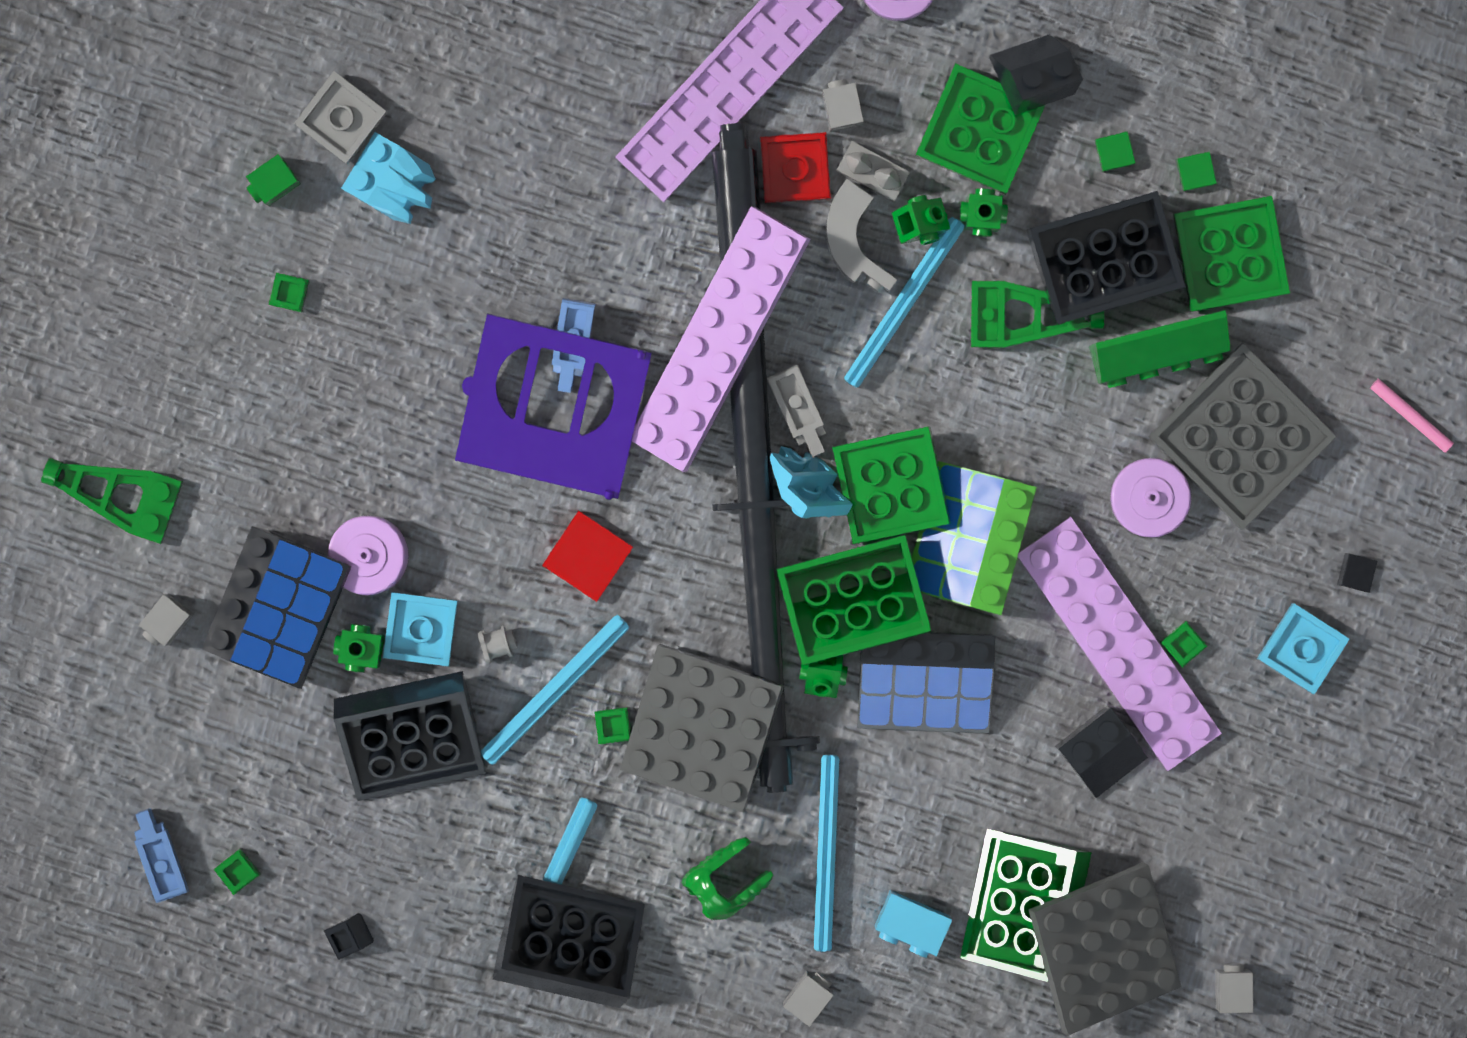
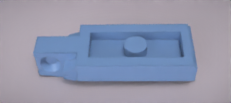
M563 298L557 330L590 337L596 304ZM554 350L552 359L553 372L560 373L557 391L571 393L574 376L582 377L585 364L584 357Z
M151 808L138 812L136 818L141 830L134 832L136 837L134 842L155 902L158 903L189 892L171 837L164 822L157 824Z

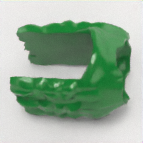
M747 837L736 839L725 848H720L713 854L706 856L705 860L701 861L699 865L692 867L681 881L682 885L689 891V895L697 896L702 904V913L711 921L723 920L734 916L740 909L745 908L749 902L753 901L762 889L767 888L774 876L772 871L769 870L761 873L729 899L722 896L710 880V874L748 846L751 841Z

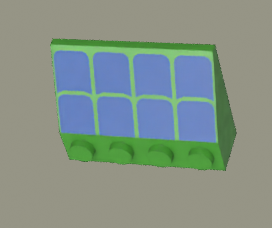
M938 461L951 524L919 530L912 554V562L920 591L926 595L1002 615L1037 487Z

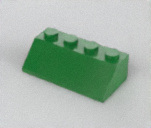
M1226 310L1090 345L1089 349L1098 384L1107 382L1108 388L1127 384L1126 377L1139 374L1140 380L1159 376L1158 369L1171 366L1172 372L1191 368L1190 361L1203 358L1204 364L1223 360L1222 353L1231 351Z

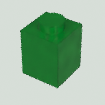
M279 154L246 176L250 182V185L246 187L257 204L263 201L267 206H271L301 185L284 158Z

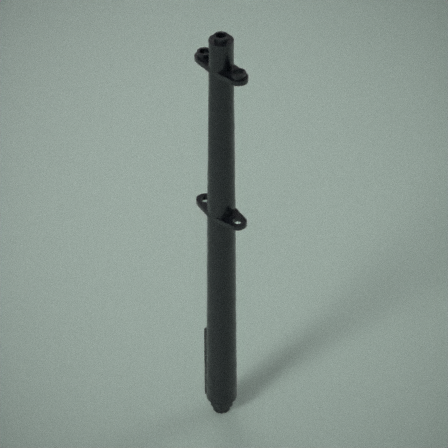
M746 123L720 125V151L712 152L720 264L750 207H756L761 210L757 151L749 148ZM763 328L730 390L738 503L712 504V510H739L752 675L784 685L779 586L776 570L778 567L774 507L790 505L784 500H774ZM784 688L759 766L760 786L767 787L768 793L786 792L787 785L793 784L791 746L797 745V751L817 750V744L820 743V736L787 737Z

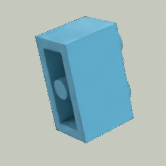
M890 890L874 926L877 931H880L878 937L896 945L898 940L910 945L909 950L927 958L929 953L937 956L952 918L945 913Z

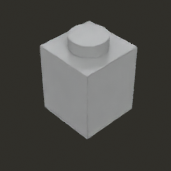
M847 79L828 83V88L823 89L822 95L830 132L863 125L864 121L856 83L848 84Z
M163 594L139 626L145 630L142 635L150 643L157 647L160 643L163 646L171 644L194 614L170 594Z
M1227 963L1224 964V969H1215L1216 1009L1219 1013H1253V973L1249 969H1244V964Z
M806 971L783 1001V1007L810 1027L834 996L833 990L829 988L832 983L818 972L811 975Z

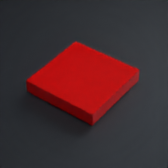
M826 132L760 137L765 204L831 199Z
M578 511L542 566L597 602L633 549V546Z

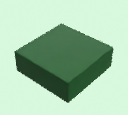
M1128 131L1094 140L1102 172L1135 164Z
M1210 152L1176 159L1183 192L1217 184Z
M276 273L269 305L302 313L309 280Z
M1184 621L1160 641L1182 668L1207 647L1187 621Z
M628 707L594 712L598 744L629 741L631 731Z
M241 848L214 868V871L233 895L261 875Z

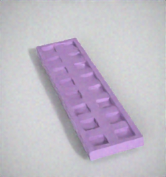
M760 0L615 158L664 203L720 143V125L739 123L840 14L844 7L836 0Z
M750 207L634 428L632 442L680 471H688L810 242V238L762 210Z
M1071 517L1018 553V558L1166 771H1169L1222 734Z

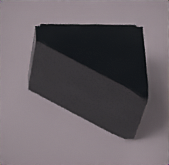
M1345 553L1337 585L1370 593L1378 561Z
M360 913L324 930L338 960L358 952L374 942Z

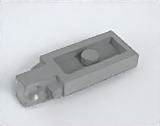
M795 365L768 377V383L793 439H796L798 446L806 443L813 458L824 454L825 450L819 439V436L826 434L823 428L824 424L798 366Z

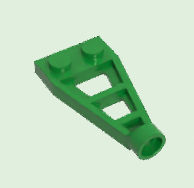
M972 281L971 348H1005L1085 328L1104 329V311L1089 315V322L1082 317L1061 325L1044 326L1041 323V307L1044 304H1050L1045 291L1006 281ZM1014 299L1030 304L1034 310V320L1031 325L1016 330L1008 329L1005 326V304L1007 301Z
M53 458L48 459L41 478V483L53 487L56 486L129 534L159 544L163 543L183 481L154 471L64 464ZM63 469L65 471V478L58 481ZM84 476L102 477L108 481L102 499H96L82 492L80 486ZM122 483L136 484L142 488L143 493L137 511L134 514H127L113 504L112 495L117 485Z

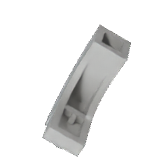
M846 179L835 195L827 217L826 238L831 257L840 272L853 284L863 274L866 276L864 283L878 293L882 289L889 292L897 279L870 261L862 253L856 237L858 221L874 198Z

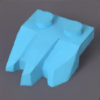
M374 132L341 189L389 218L411 224L413 218L410 212L411 206L417 205L431 209L432 197L422 189V186L432 183L436 178L428 163Z
M783 446L780 447L779 454L771 453L770 461L781 497L792 507L794 514L805 519L810 517L848 515L853 504L833 486L838 474L823 460L817 457L813 458L808 452L802 458L791 448Z

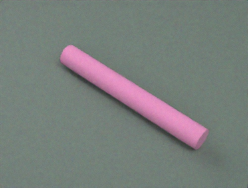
M1379 378L1370 387L1372 391L1443 452L1446 453L1454 443Z

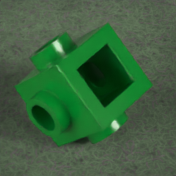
M975 189V194H969L966 202L961 201L960 221H965V230H973L972 235L979 237H992V232H998L1001 224L1007 223L1008 204H1002L1003 196H996L993 189ZM986 205L991 209L989 217L985 218L979 214L981 206Z
M927 195L917 196L909 199L907 205L892 212L901 244L920 241V245H928L939 241V234L951 229L941 198L928 200Z
M351 624V630L344 629L341 636L336 635L333 655H338V663L346 664L345 670L365 673V667L377 669L381 666L385 634L371 633V626ZM355 643H359L362 646L361 654L355 652Z
M843 655L804 666L801 663L799 679L805 680L804 694L837 698L839 685H846L848 666L842 665Z

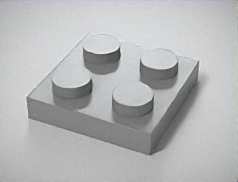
M333 71L294 124L348 165L388 112Z

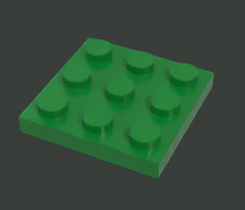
M955 63L915 156L1006 195L1045 105L1015 115L1001 83Z
M1272 196L1173 214L1191 312L1290 294Z
M930 426L832 447L842 495L853 504L847 515L853 544L951 524Z

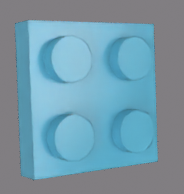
M391 592L383 658L449 667L458 601Z
M1292 603L1257 659L1311 694H1315L1350 639Z

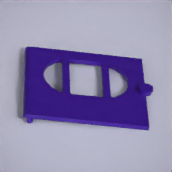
M487 313L474 375L466 377L462 383L463 392L469 397L455 461L602 495L607 500L612 498L618 499L652 353ZM529 346L530 352L515 417L511 418L499 401L497 376L501 365L510 354L522 347ZM541 348L585 358L569 432H562L525 422ZM595 363H600L608 373L613 385V405L607 419L598 428L582 435L580 428Z

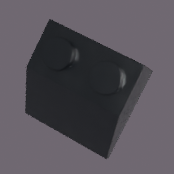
M1050 34L989 56L1015 115L1075 95L1083 80L1070 50Z
M1109 706L1104 707L1055 746L1095 798L1099 797L1148 758L1135 738Z

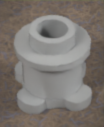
M501 625V629L485 633L483 630L478 633L486 664L492 663L494 658L504 655L513 657L512 650L518 648L513 630L507 631L505 625Z

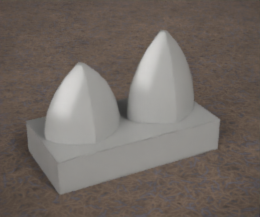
M853 141L836 170L892 202L897 198L910 174L909 171Z

